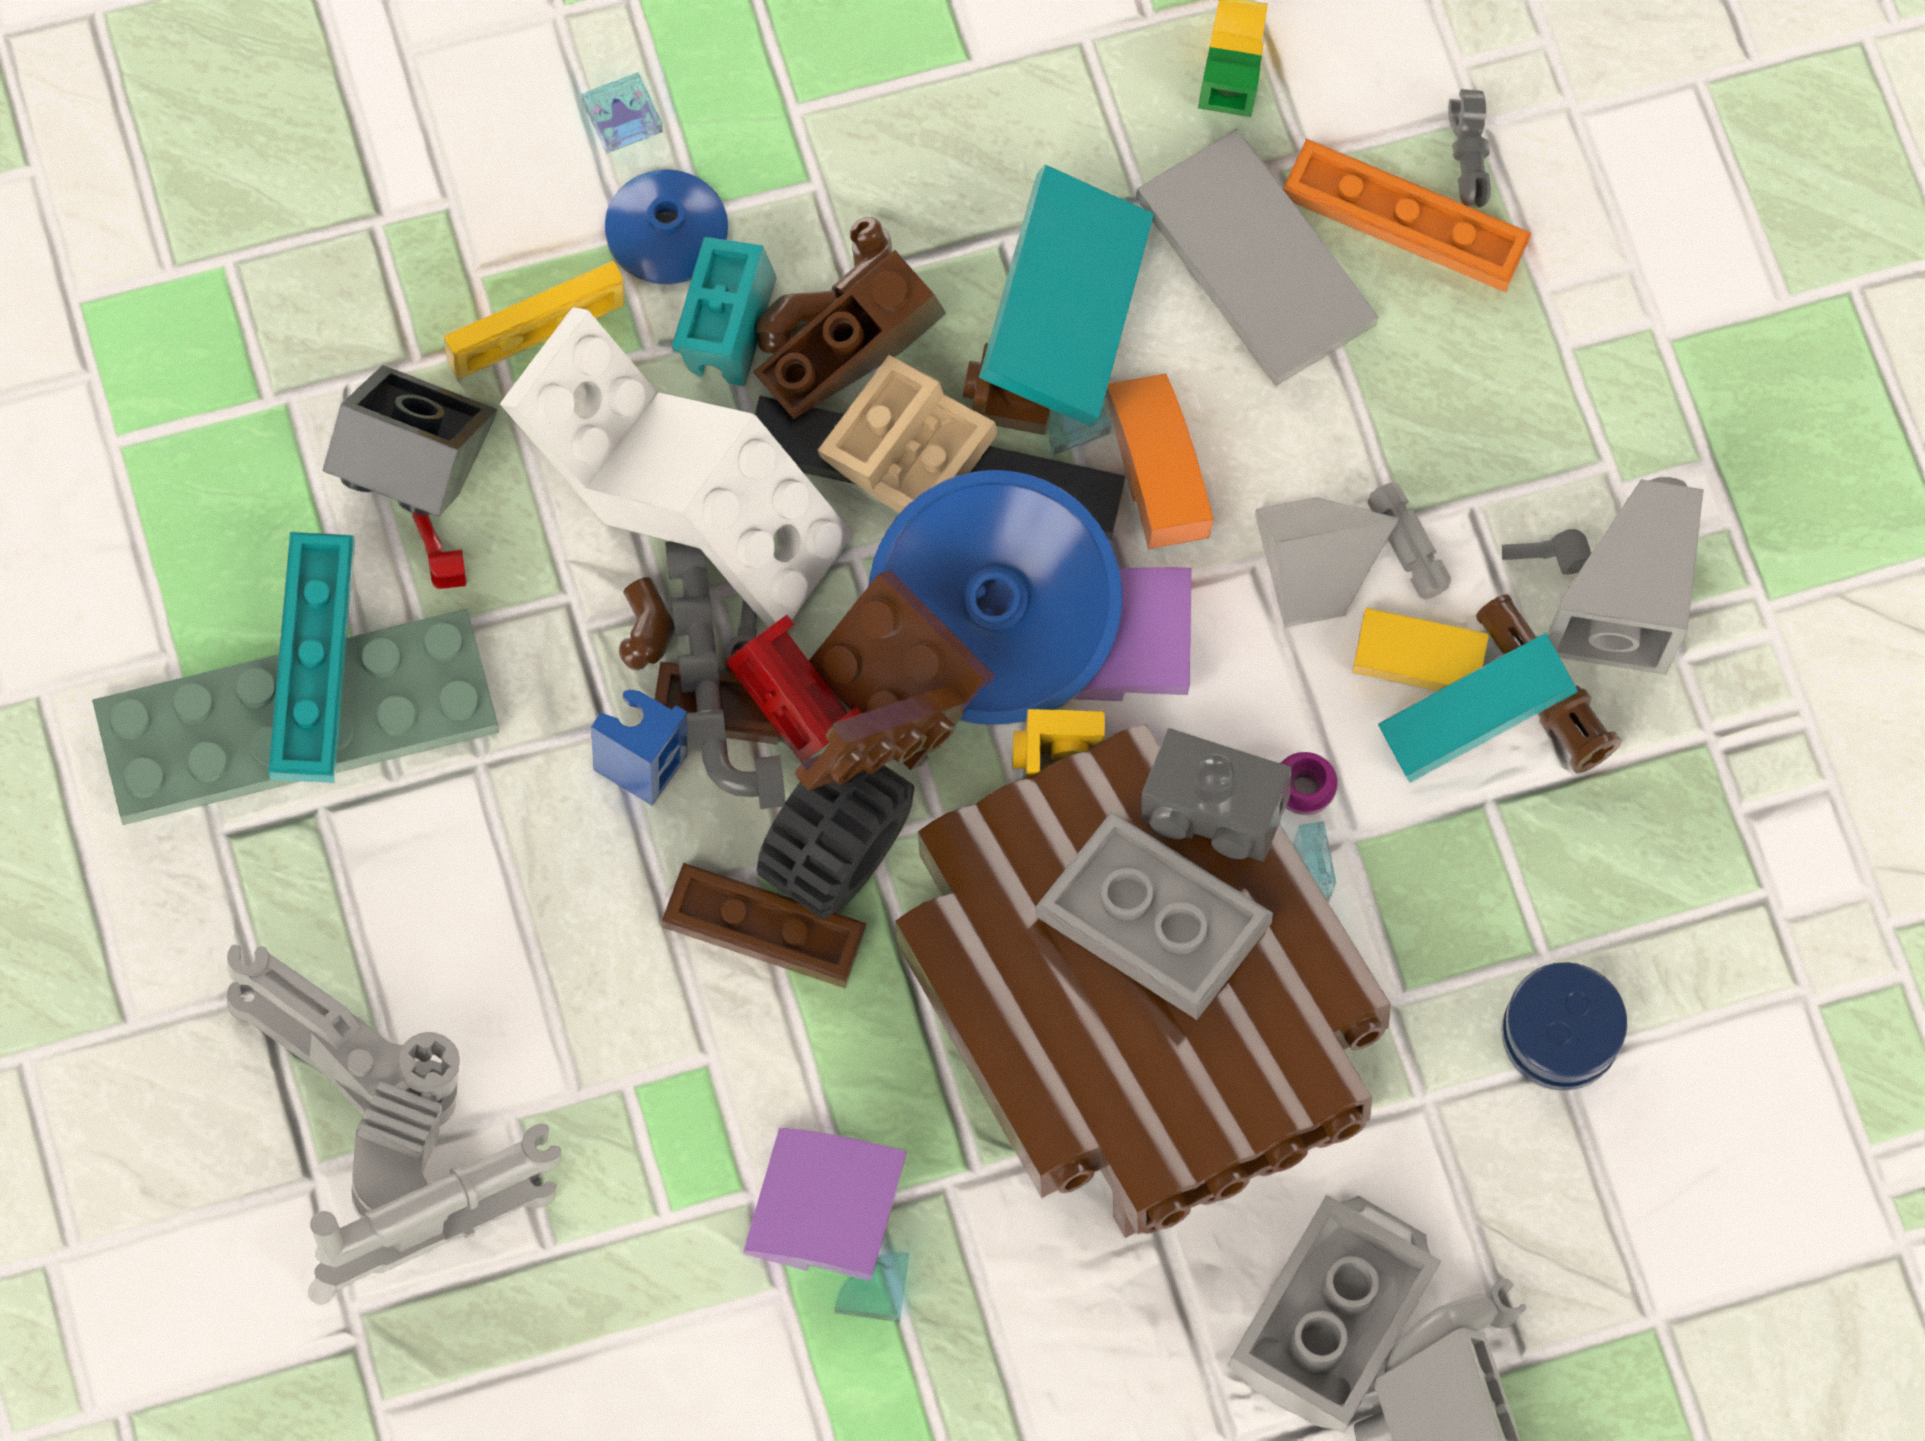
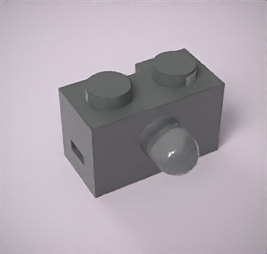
M1168 728L1142 791V823L1150 825L1157 833L1171 839H1184L1185 837L1192 839L1194 834L1212 839V847L1220 854L1229 858L1245 859L1250 857L1265 862L1290 798L1292 767Z

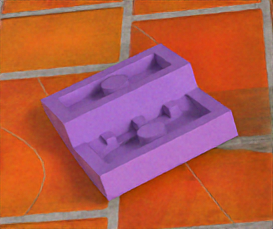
M1144 567L1120 569L1123 586V608L1118 636L1100 672L1083 692L1074 699L1123 701L1124 693L1188 695L1190 688L1192 568Z
M779 1128L743 1254L805 1271L811 1265L871 1282L905 1164L907 1151L838 1135Z

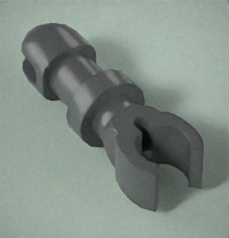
M1460 89L1459 96L1461 100L1449 99L1448 105L1450 125L1453 128L1454 134L1458 137V140L1452 144L1454 159L1460 161L1461 176L1458 178L1459 196L1464 205L1471 206L1475 199L1477 207H1482L1488 203L1491 197L1490 174L1485 172L1484 158L1490 154L1488 139L1482 137L1486 118V100L1483 91Z

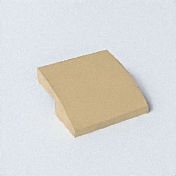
M888 355L820 446L818 453L821 458L853 483L888 507L901 513L910 502L934 485L947 479L970 473L996 438L998 432L994 421L944 395L939 381Z

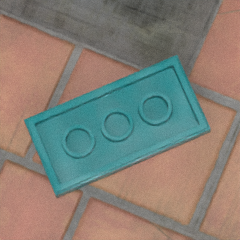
M1045 164L1036 174L979 378L1091 427L1100 417L1154 213Z

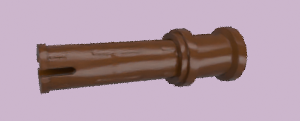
M1503 594L1491 600L1476 614V619L1485 627L1503 655L1520 647L1514 638L1522 646L1537 637L1519 613L1508 594ZM1578 685L1576 686L1577 693L1538 713L1540 717L1539 723L1546 731L1553 730L1572 757L1569 765L1576 774L1588 771L1605 761L1619 748L1622 742L1615 731L1608 732L1589 706L1592 699L1587 690L1581 689Z

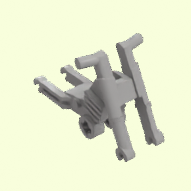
M235 944L230 947L227 954V970L230 977L236 981L230 984L227 991V1007L231 1015L237 1020L250 1022L318 1072L324 1074L346 1097L347 1102L363 1115L356 1130L351 1189L353 1207L361 1219L340 1228L336 1217L330 1212L321 1211L311 1218L310 1228L317 1244L315 1257L320 1262L314 1269L315 1278L309 1285L307 1292L309 1299L317 1305L327 1304L338 1289L372 1273H384L461 1236L466 1239L474 1236V1230L527 1205L535 1208L544 1207L555 1199L556 1184L554 1182H546L543 1186L539 1187L532 1184V1182L542 1179L543 1172L553 1170L560 1163L561 1148L559 1146H551L546 1151L536 1148L548 1141L549 1127L546 1124L532 1126L525 1132L522 1141L464 1168L456 1166L450 1169L449 1175L428 1184L423 1172L432 1154L433 1147L439 1138V1126L450 1119L456 1108L460 1056L455 1044L449 1038L435 1032H424L414 1035L403 1045L391 1043L380 1036L359 1017L352 1014L346 1006L268 953L266 947L260 946L256 949L252 964L241 962V947ZM240 984L248 985L254 989V999L247 1002L241 999ZM435 1055L442 1060V1063L430 1059Z

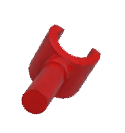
M413 513L412 518L428 555L433 587L448 589L466 586L462 549L442 552L441 541L429 515Z

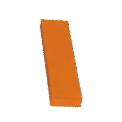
M1307 138L1283 187V190L1292 202L1504 292L1507 291L1532 234L1529 231Z

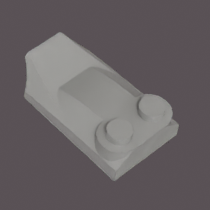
M1326 1195L1232 1354L1228 1366L1253 1390L1317 1426L1344 1433L1441 1263L1440 1259L1430 1254L1426 1234L1360 1196L1347 1201H1337Z

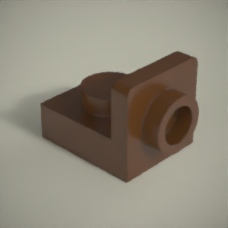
M985 343L981 363L969 361L963 398L974 399L973 410L994 421L998 427L1045 435L1050 409L979 378L988 343Z

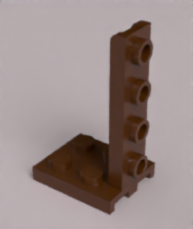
M891 570L881 572L875 577L809 660L828 687L851 710L858 707L862 714L834 723L825 734L826 739L830 743L821 755L804 760L796 769L795 775L808 790H812L834 781L838 785H842L855 774L862 771L873 774L886 763L896 760L899 764L903 763L909 770L921 767L929 758L927 754L938 749L952 735L956 728L955 725L966 713L964 709L982 687L988 686L996 677Z

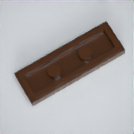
M683 863L662 918V928L845 988L866 932L867 924L837 913L822 919L792 898Z

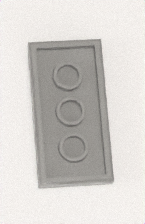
M1238 129L1137 188L1136 199L1143 209L1154 213L1153 222L1275 386H1278L1376 326L1379 317Z

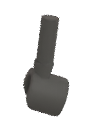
M1576 529L1565 530L1555 535L1551 540L1540 543L1501 544L1502 560L1547 559L1556 556L1562 574L1566 575L1579 573L1591 555L1586 536Z
M744 599L742 602L740 627L738 628L737 636L732 638L727 644L725 650L726 660L754 639L757 634V614Z

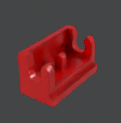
M785 615L745 644L725 663L802 763L829 744L825 734L834 723L862 713L858 707H855L849 713L846 711L787 631L795 624L788 615Z

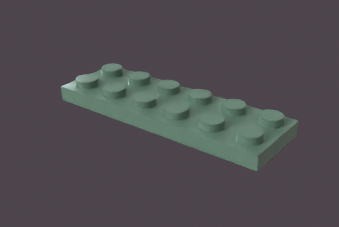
M468 609L347 638L336 773L499 733L498 722ZM279 654L92 699L122 825L301 782L270 780L268 773Z

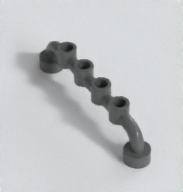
M672 541L665 542L669 580L682 578L684 597L672 599L675 635L689 636L690 654L678 656L682 694L695 692L697 712L687 713L689 752L702 750V759L707 775L719 789L734 796L759 797L760 809L783 807L786 801L780 755L754 758L756 771L751 772L740 771L734 768L728 758L705 554L700 548Z

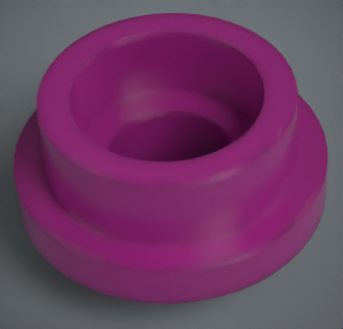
M1298 752L1291 754L1281 762V764L1292 767L1290 798L1286 805L1287 810L1299 815H1312L1323 811L1331 804L1337 791L1338 781L1334 768L1325 758L1311 752ZM1300 777L1309 778L1314 782L1316 790L1309 794L1300 793L1295 789L1293 781Z

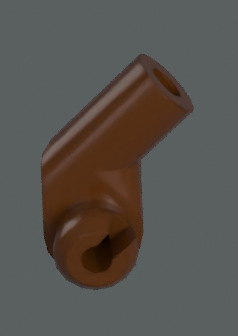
M861 218L850 229V238L853 242L854 268L832 286V291L835 292L837 299L892 252L890 234L885 228H882L881 222L876 218Z
M650 577L634 581L623 591L637 621L630 632V638L624 639L621 642L619 655L628 668L636 671L643 670L648 663L656 664L663 658L675 629L673 619Z

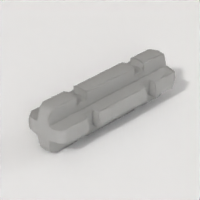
M1395 482L1387 483L1370 493L1368 505L1373 512L1400 518L1388 541L1406 572L1412 571L1413 577L1410 581L1419 597L1430 599L1449 588L1451 576L1442 560L1434 559V554L1437 551L1414 510H1407L1406 504L1409 501L1400 485Z

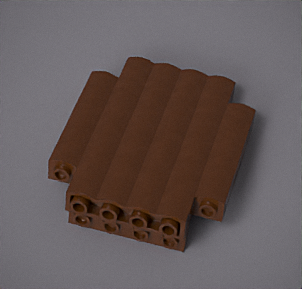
M1146 723L1117 732L1088 751L1062 758L1033 777L1005 785L976 804L948 812L918 831L919 856L942 896L920 904L895 920L898 947L1040 1197L1043 1198L1057 1190L1060 1193L1073 1192L1087 1184L1093 1178L1094 1172L1101 1170L1112 1190L1113 1218L1125 1238L1135 1233L1137 1235L1142 1232L1149 1234L1168 1229L1184 1220L1190 1214L1191 1208L1199 1204L1209 1205L1217 1201L1229 1199L1244 1190L1251 1178L1258 1175L1268 1176L1276 1172L1288 1170L1300 1163L1307 1156L1308 1150L1316 1146L1318 1148H1325L1335 1143L1344 1142L1362 1131L1366 1126V1122L1370 1120L1372 1096L1344 1050L1349 1047L1353 1051L1361 1050L1378 1041L1385 1033V1030L1389 1028L1391 1011L1389 1000L1280 823L1265 862L1250 857L1245 859L1229 858L1220 854L1212 847V839L1194 834L1192 839L1188 837L1184 839H1171L1157 833L1150 825L1142 823V791L1160 749ZM1111 811L1273 913L1272 924L1198 1020L1036 917L1037 904Z

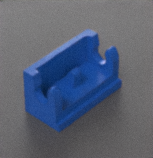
M625 690L622 694L623 700L630 707L638 708L643 713V719L638 725L629 727L623 725L618 718L600 713L591 726L593 769L653 806L687 757V712L678 706L671 710L640 691Z

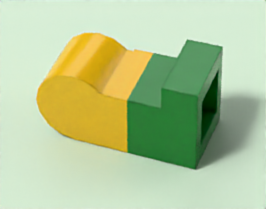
M1250 0L1218 1L1198 109L1247 117L1252 116L1264 46L1262 38L1268 3ZM1216 89L1242 94L1235 97H1227L1221 95Z

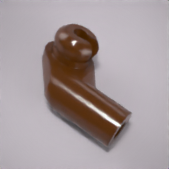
M835 292L795 293L779 297L756 320L755 332L759 333V348L764 353L774 354L791 339L790 331L794 330L799 324L810 323L836 301Z

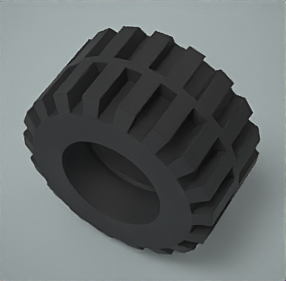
M885 765L873 774H868L866 771L859 772L842 785H838L834 781L808 790L799 782L779 811L762 843L757 863V875L822 919L838 912L862 889L898 837L912 807L914 785Z

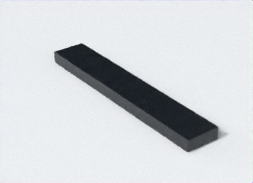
M759 396L755 415L803 473L855 484L821 458L818 453V449L844 414L813 407L793 419L776 399ZM992 446L987 448L970 472L987 470L1014 471L1046 480L1063 489L1079 501L1099 523L1107 538L1112 540L1126 476Z

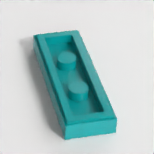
M1545 632L1378 723V726L1409 783L1577 693L1578 690Z

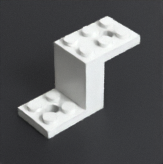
M573 307L500 403L504 410L604 524L700 548L767 627L772 626L785 615H788L791 620L795 617L854 535L755 414L657 392L589 310ZM581 383H584L586 401L582 409L575 413L573 394L575 389ZM782 526L784 542L781 550L774 556L773 536Z

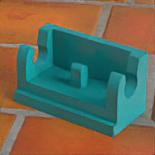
M704 237L672 343L673 351L681 354L688 370L696 376L702 377L705 366L709 365L719 369L722 372L721 376L728 384L745 386L759 340V333L755 332L756 320L768 308L777 278L763 245Z

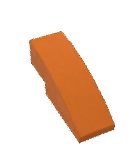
M1167 374L1108 384L1106 395L1131 499L1132 502H1137L1147 548L1153 549L1209 538L1213 524L1211 507L1192 440Z

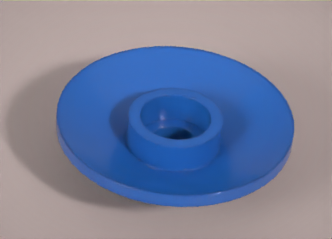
M655 170L631 179L614 195L605 217L606 241L615 260L631 275L656 284H678L691 280L704 237L727 240L728 235L727 213L718 194L702 179L678 170ZM661 212H672L677 215V219L672 223L664 224L659 222L655 216Z

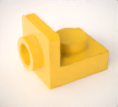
M1028 709L1024 731L1013 730L1012 769H1024V779H1027L1040 772V755H1051L1054 761H1058L1073 754L1092 749L1104 740L1105 711Z

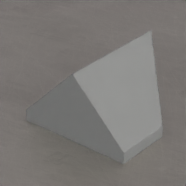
M1318 497L1257 508L1255 516L1284 627L1346 616L1348 608L1400 518Z

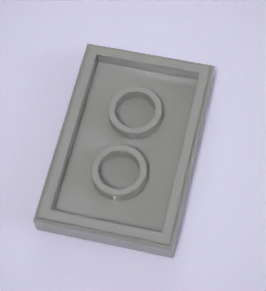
M1112 811L1036 906L1037 918L1196 1020H1198L1272 924L1273 917L1271 911Z

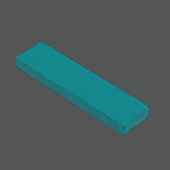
M290 532L268 769L270 780L335 783L355 554L354 535Z

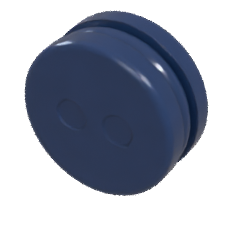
M1552 963L1531 972L1515 989L1503 1015L1502 1041L1509 1060L1525 1078L1539 1086L1552 1090H1575L1592 1084L1609 1070L1626 1038L1627 1013L1621 995L1604 975L1590 967L1577 963Z

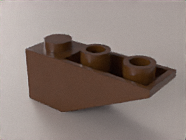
M894 250L755 369L753 373L788 414L795 419L881 366L888 355L896 357L947 313L935 294L899 253Z

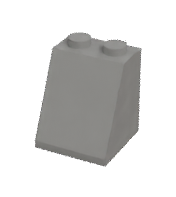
M1657 477L1652 480L1641 479L1560 601L1547 633L1560 658L1667 674L1688 630L1704 489L1688 487L1684 481L1672 477Z

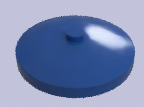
M1004 470L977 471L959 475L934 485L910 502L895 518L883 536L873 559L868 586L879 573L891 570L996 676L988 686L982 687L964 709L966 713L960 721L990 726L1012 725L1026 722L1028 709L1058 710L1083 692L1094 680L1106 663L1118 636L1122 618L1123 586L1119 565L1109 539L1091 513L1073 496L1054 484L1032 475Z

